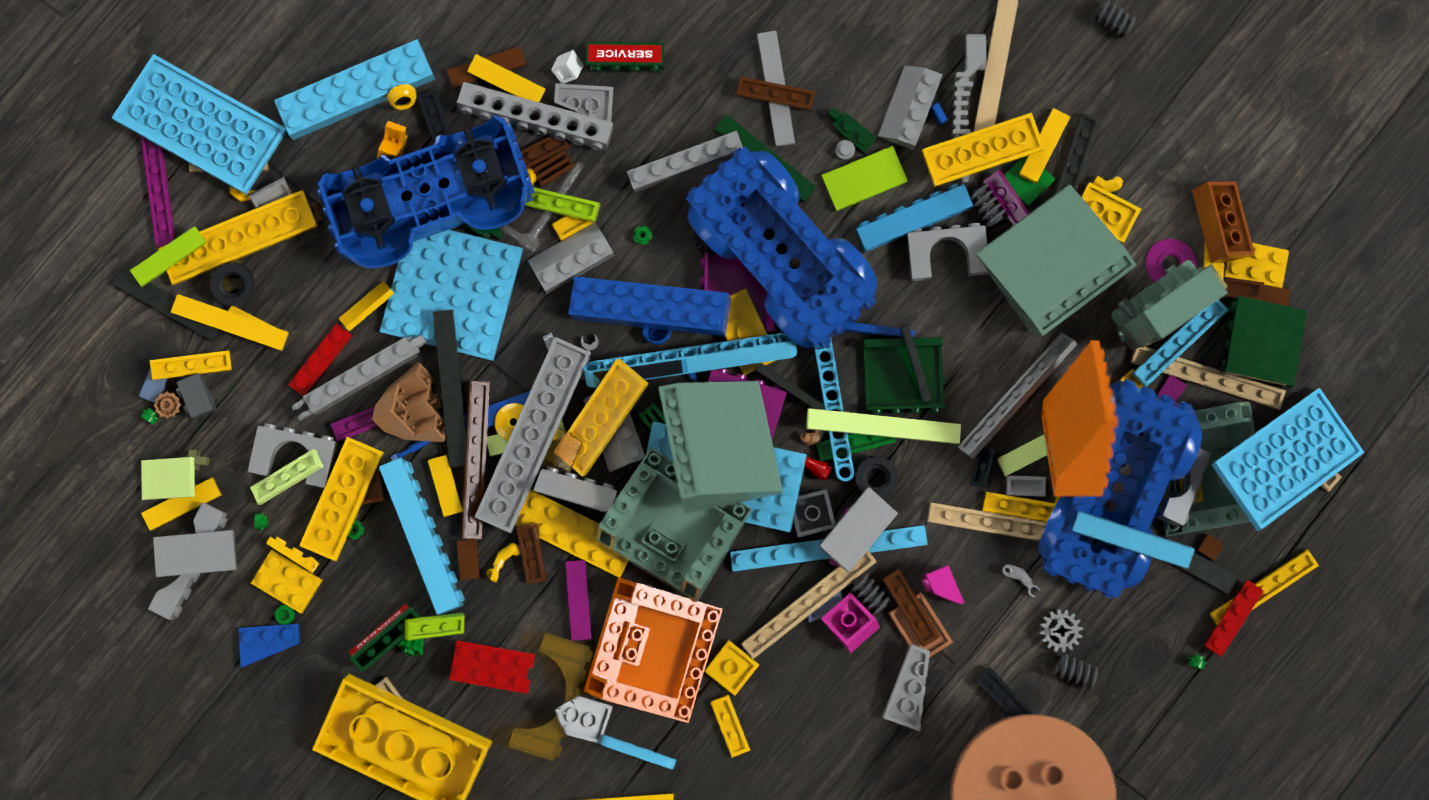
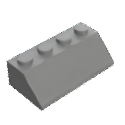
M904 66L878 138L914 151L943 74L923 67Z
M593 223L534 256L528 262L546 294L573 280L574 276L578 277L614 257V253L597 224Z
M592 395L583 399L585 405L587 404ZM630 412L602 451L609 472L640 462L645 457Z
M547 467L546 470L541 469L534 487V491L606 513H608L616 501L618 491L614 490L615 486L604 483L603 486L595 484V480L585 478L582 481L577 479V475L568 472L565 475L558 474V469Z

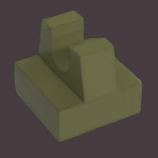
M189 450L188 457H194V471H199L200 465L209 466L210 458L201 457L200 451Z

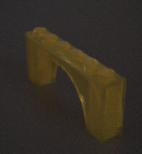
M545 632L539 652L552 658L562 670L566 682L565 704L580 695L581 689H578L580 681L584 682L587 674V670H584L586 662L590 663L593 651H590L591 646ZM556 716L549 723L537 728L515 727L508 747L554 762L555 758H559L563 747L559 746L561 739H566L567 735Z

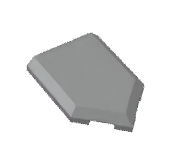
M577 696L555 709V713L566 735L600 744L613 706Z

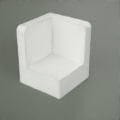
M572 50L559 55L551 70L558 80L564 84L578 78L583 63Z

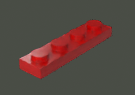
M336 323L288 385L302 396L308 394L353 335Z
M1245 580L1203 646L1222 657L1264 590L1249 580Z

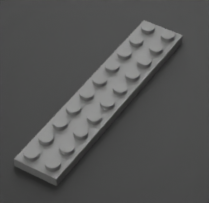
M557 337L554 338L475 518L509 533L512 532L591 352Z

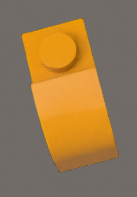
M390 121L387 122L384 140L378 149L377 159L381 155L387 156L390 160L402 156L408 136L406 135V127Z

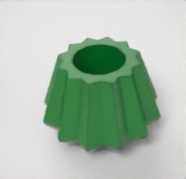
M404 637L397 643V647L408 656L423 655L424 638L406 640Z

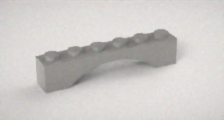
M737 131L634 168L627 171L633 190L638 192L688 170L732 157L733 152L740 147L743 149Z
M202 502L194 518L195 534L218 532L220 528L223 529L228 520L226 518L227 513ZM200 573L180 575L173 583L157 591L148 610L169 620L177 618L182 611L181 604L183 600H187L191 593L189 588L193 582L197 581Z

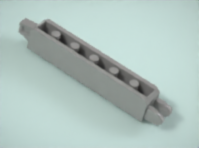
M422 335L415 339L404 337L303 396L304 399L292 405L293 410H298L306 404L309 406V410L298 416L300 421L313 414H320L416 358L420 352L418 348L427 342Z

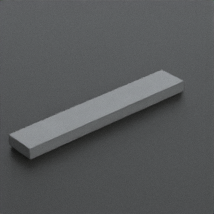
M777 32L757 33L765 81L785 85ZM769 103L776 147L794 145L795 139L789 107Z

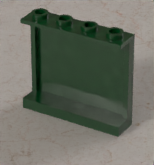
M1242 296L1234 298L1229 305L1231 315L1225 327V330L1228 332L1227 338L1224 339L1222 345L1224 356L1221 357L1219 362L1220 375L1228 373L1279 384L1282 388L1286 389L1294 387L1307 310Z
M943 337L913 338L931 401L923 402L903 338L864 339L866 411H870L871 415L882 414V411H890V414H901L902 410H909V413L914 414L928 409L929 413H940L941 409L945 408L942 366Z

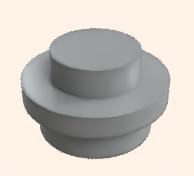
M848 140L840 141L836 146L837 156L843 160L853 157L855 153L853 143Z

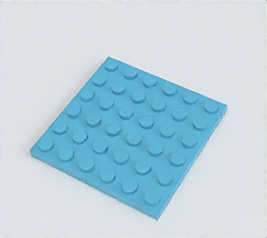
M446 230L414 241L410 253L398 262L391 288L394 294L388 299L380 333L399 338L412 337L413 339L422 335L427 345L437 347L433 311L453 309L458 353L494 361L523 248L453 230Z

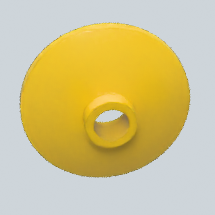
M511 403L498 411L495 418V428L499 436L504 440L509 441L515 427L510 424V421L512 419H517L518 421L524 405Z

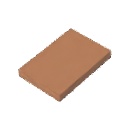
M922 592L916 595V598L940 638L922 647L899 607L888 614L908 646L912 643L930 651V658L952 644L953 641Z

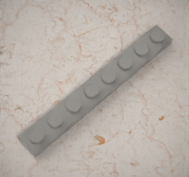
M1061 333L958 446L960 451L974 459L1074 349L1077 343Z

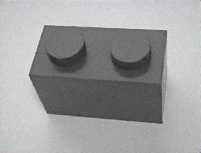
M197 373L177 382L178 388L176 390L179 397L184 399L186 404L184 410L188 417L191 416L192 419L196 420L217 411L202 374Z

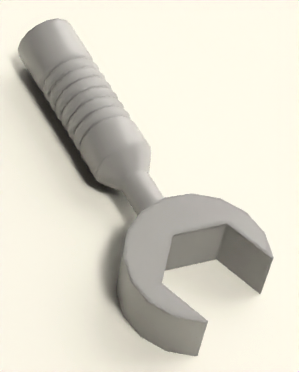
M595 335V342L589 345L584 343L582 336L581 344L586 351L590 352L597 348L599 340ZM584 370L580 377L581 380H585Z

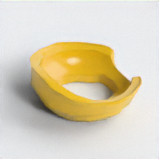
M409 84L395 86L387 94L390 105L397 110L408 109L415 103L417 98L415 88ZM407 96L410 98L407 104H394L401 97Z

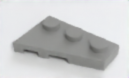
M555 83L554 104L579 114L611 122L614 88Z

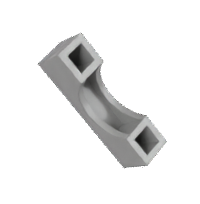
M1199 449L1193 466L1183 477L1181 491L1173 498L1161 500L1155 515L1156 518L1175 527L1184 526L1189 519L1190 507L1196 500L1197 488L1203 482L1202 475L1209 465L1211 453Z

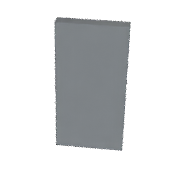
M868 487L818 547L849 573L898 513Z
M234 530L153 537L156 577L237 570Z

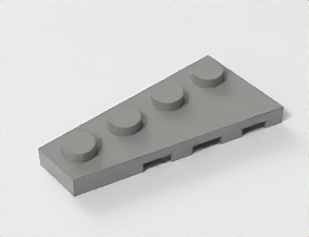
M910 643L882 716L884 719L917 731L921 729L920 723L930 656L928 649Z

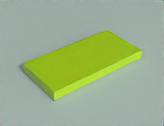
M893 146L821 175L836 212L908 182Z

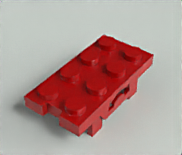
M457 640L450 680L528 694L531 680L527 679L529 668L534 666L536 654Z

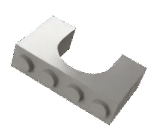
M980 223L968 224V227L961 228V225L949 226V229L941 230V227H932L930 231L917 229L906 235L911 282L930 280L932 278L930 251L933 245L942 240H952L963 247L967 257L968 276L989 274L975 255L987 245L985 226H980Z
M264 423V427L258 426L248 472L264 476L271 475L277 451L287 443L297 442L302 444L308 452L312 449L316 450L323 464V468L307 477L305 484L325 488L332 472L338 445L337 442L333 441V437L322 435L321 439L315 438L314 433L303 431L302 435L296 434L295 429L284 427L283 431L277 430L275 425Z

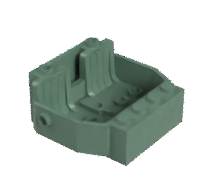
M1190 260L1185 261L1178 267L1174 264L1165 270L1167 273L1165 276L1129 300L1126 297L1118 303L1119 308L1111 313V318L1118 326L1116 329L1120 340L1123 343L1126 342L1132 351L1141 346L1146 347L1161 340L1226 295L1228 292L1225 289L1228 286L1212 264L1198 269Z

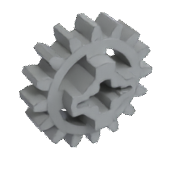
M1060 609L1056 610V614L1050 611V618L1043 617L1046 622L1039 625L1044 628L1043 631L1039 632V634L1045 636L1041 641H1048L1046 647L1054 646L1053 650L1055 652L1059 648L1062 652H1065L1066 647L1072 650V644H1079L1076 639L1082 638L1078 631L1083 630V627H1078L1077 625L1081 621L1074 620V613L1069 616L1068 610H1064L1063 614ZM1064 618L1068 619L1072 626H1068ZM1055 619V624L1052 628H1049L1050 623ZM1060 625L1061 628L1069 629V631L1063 632L1062 636L1060 633L1053 632L1060 629ZM1073 633L1072 638L1067 642V637ZM1051 635L1057 638L1058 644L1051 640Z

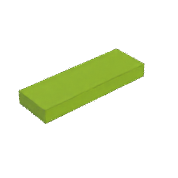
M463 613L405 619L406 640L463 634L465 615Z

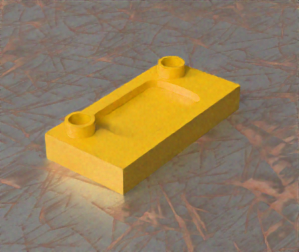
M348 674L341 683L312 750L417 800H466L493 741Z

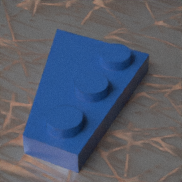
M299 624L239 628L241 668L300 644Z

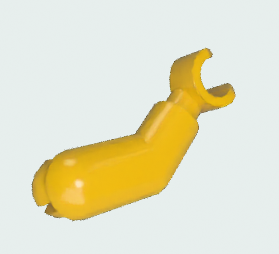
M510 543L498 552L493 563V569L487 571V577L491 581L497 582L499 570L509 557L520 555V546L516 545V543Z

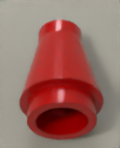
M809 457L806 458L804 468L820 481H827L833 467L829 466V463Z

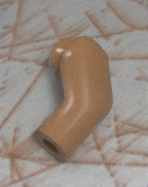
M825 431L804 432L801 434L800 440L804 445L819 443Z

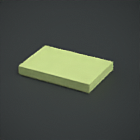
M194 457L141 461L142 500L195 497Z

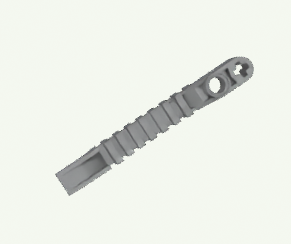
M965 34V72H956L955 81L958 82H955L953 85V90H955L953 94V100L955 101L952 104L953 109H955L952 113V119H954L952 128L954 129L951 132V138L953 139L971 133V129H960L967 128V125H969V120H961L966 119L968 115V110H961L966 109L968 101L961 100H968L970 96V91H964L971 90V87H973V82H969V78L977 70H986L985 34ZM969 176L962 178L961 185L968 183Z

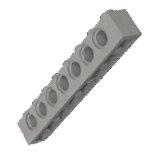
M463 82L457 101L458 110L463 114L478 115L484 120H490L492 116L497 115L500 118H505L507 124L511 123V125L516 126L518 129L533 130L539 135H554L553 137L557 140L563 141L566 139L579 146L583 144L591 146L592 149L597 151H607L613 132L612 122ZM478 100H481V101L484 102V103L481 104V105H476V104H474V103H475L476 101H478ZM499 105L502 109L494 110L493 107ZM513 111L521 112L519 115L511 114ZM532 116L539 117V119L536 121H533L530 118ZM557 121L558 124L555 126H551L549 122ZM569 126H575L577 129L574 131H570L567 128ZM588 131H593L596 134L593 136H588L586 133Z

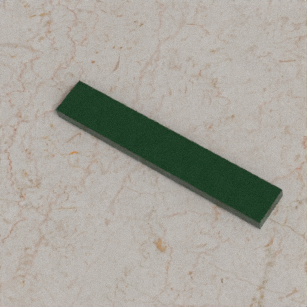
M728 115L715 128L714 131L721 136L737 131L743 148L746 146L750 152L766 151L775 157L794 180L799 191L800 200L804 203L817 188Z

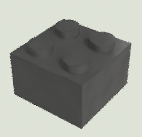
M827 489L798 496L793 517L797 538L831 530L836 526Z

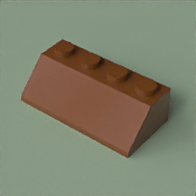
M1206 182L1193 189L1192 192L1210 262L1227 263L1255 255L1236 182Z

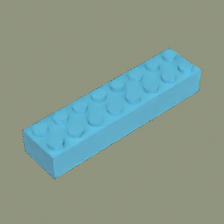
M417 39L274 100L289 136L295 140L388 100L387 94L395 86L409 84L417 88L435 80V77Z
M399 458L379 466L437 615H442L464 606L462 601H465L461 589L457 590L455 585L458 582L456 575L448 567L450 564L448 555L442 552L441 546H443L441 537L434 532L435 522L432 516H428L426 512L429 509L425 498H422L419 494L422 491L418 480L413 479L412 473H414L411 462Z

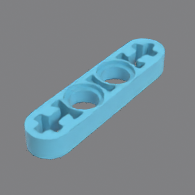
M603 735L600 743L605 747L669 769H674L676 759L607 735Z

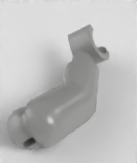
M1010 564L1002 568L1004 576L1020 580L1028 588L1029 595L1036 597L1031 594V589L1036 587L1040 591V588L1033 585L1031 578L1024 569Z

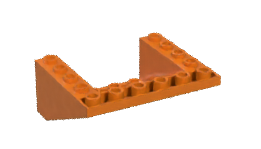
M1090 341L1043 400L1041 418L1054 496H1103L1104 488H1107L1108 485L1106 473H1110L1109 458H1112L1113 455L1111 443H1115V432L1113 430L1117 428L1118 419L1117 416H1114L1115 403L1111 402L1112 389L1108 388L1110 380L1109 375H1106L1107 363L1103 362L1104 349L1100 348L1099 341Z
M618 577L584 692L603 700L689 723L723 609L702 602L696 603L691 599Z

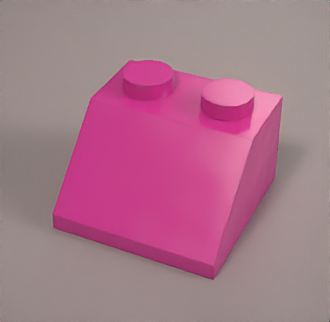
M944 566L923 575L924 580H922V584L926 591H930V594L955 604L964 603L949 566Z
M851 593L821 618L837 640L850 653L880 628L876 618Z

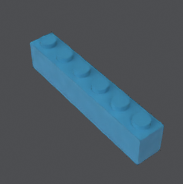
M952 185L947 188V192L942 194L940 191L930 195V199L925 201L918 199L912 202L913 206L908 208L902 206L895 209V213L889 216L885 213L876 217L877 220L872 223L865 221L859 224V228L855 232L864 253L905 237L907 233L914 230L924 229L970 210L973 204L965 185Z

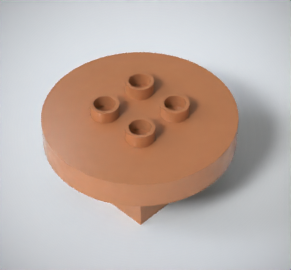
M1023 714L1011 716L989 725L970 741L962 752L953 773L951 800H1116V787L1111 768L1104 754L1084 732L1065 721L1053 717Z

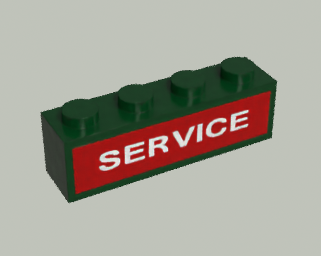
M586 42V68L592 72H601L602 69H609L610 72H621V69L634 73L640 72V70L658 73L660 70H664V43Z
M407 601L347 652L349 659L363 673L405 637V619L421 618V615Z

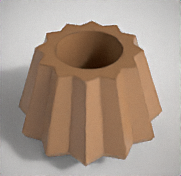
M167 391L164 394L160 393L159 397L155 398L156 403L153 406L156 408L155 413H158L160 417L168 419L170 416L175 417V414L180 412L179 407L181 404L179 403V397H176L174 393L170 394Z

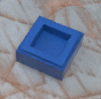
M939 103L932 105L930 112L938 126H942L948 119Z

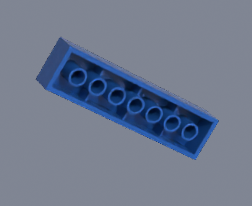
M574 276L568 314L573 320L726 337L731 297L729 293Z

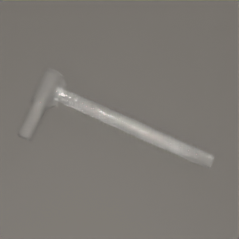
M577 162L557 193L564 195L567 193L584 167L581 163ZM545 211L530 234H521L508 225H505L502 231L534 253L539 247L537 237L553 213Z

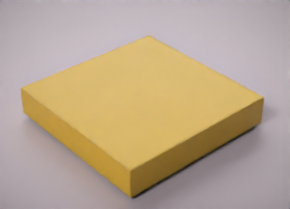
M728 640L704 671L733 695H736L759 664Z

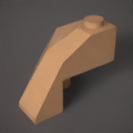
M420 362L416 363L387 388L375 405L372 420L384 432L404 440L443 442L446 438L445 419H442L439 409L442 407L437 393L434 394L431 383H433L432 376Z

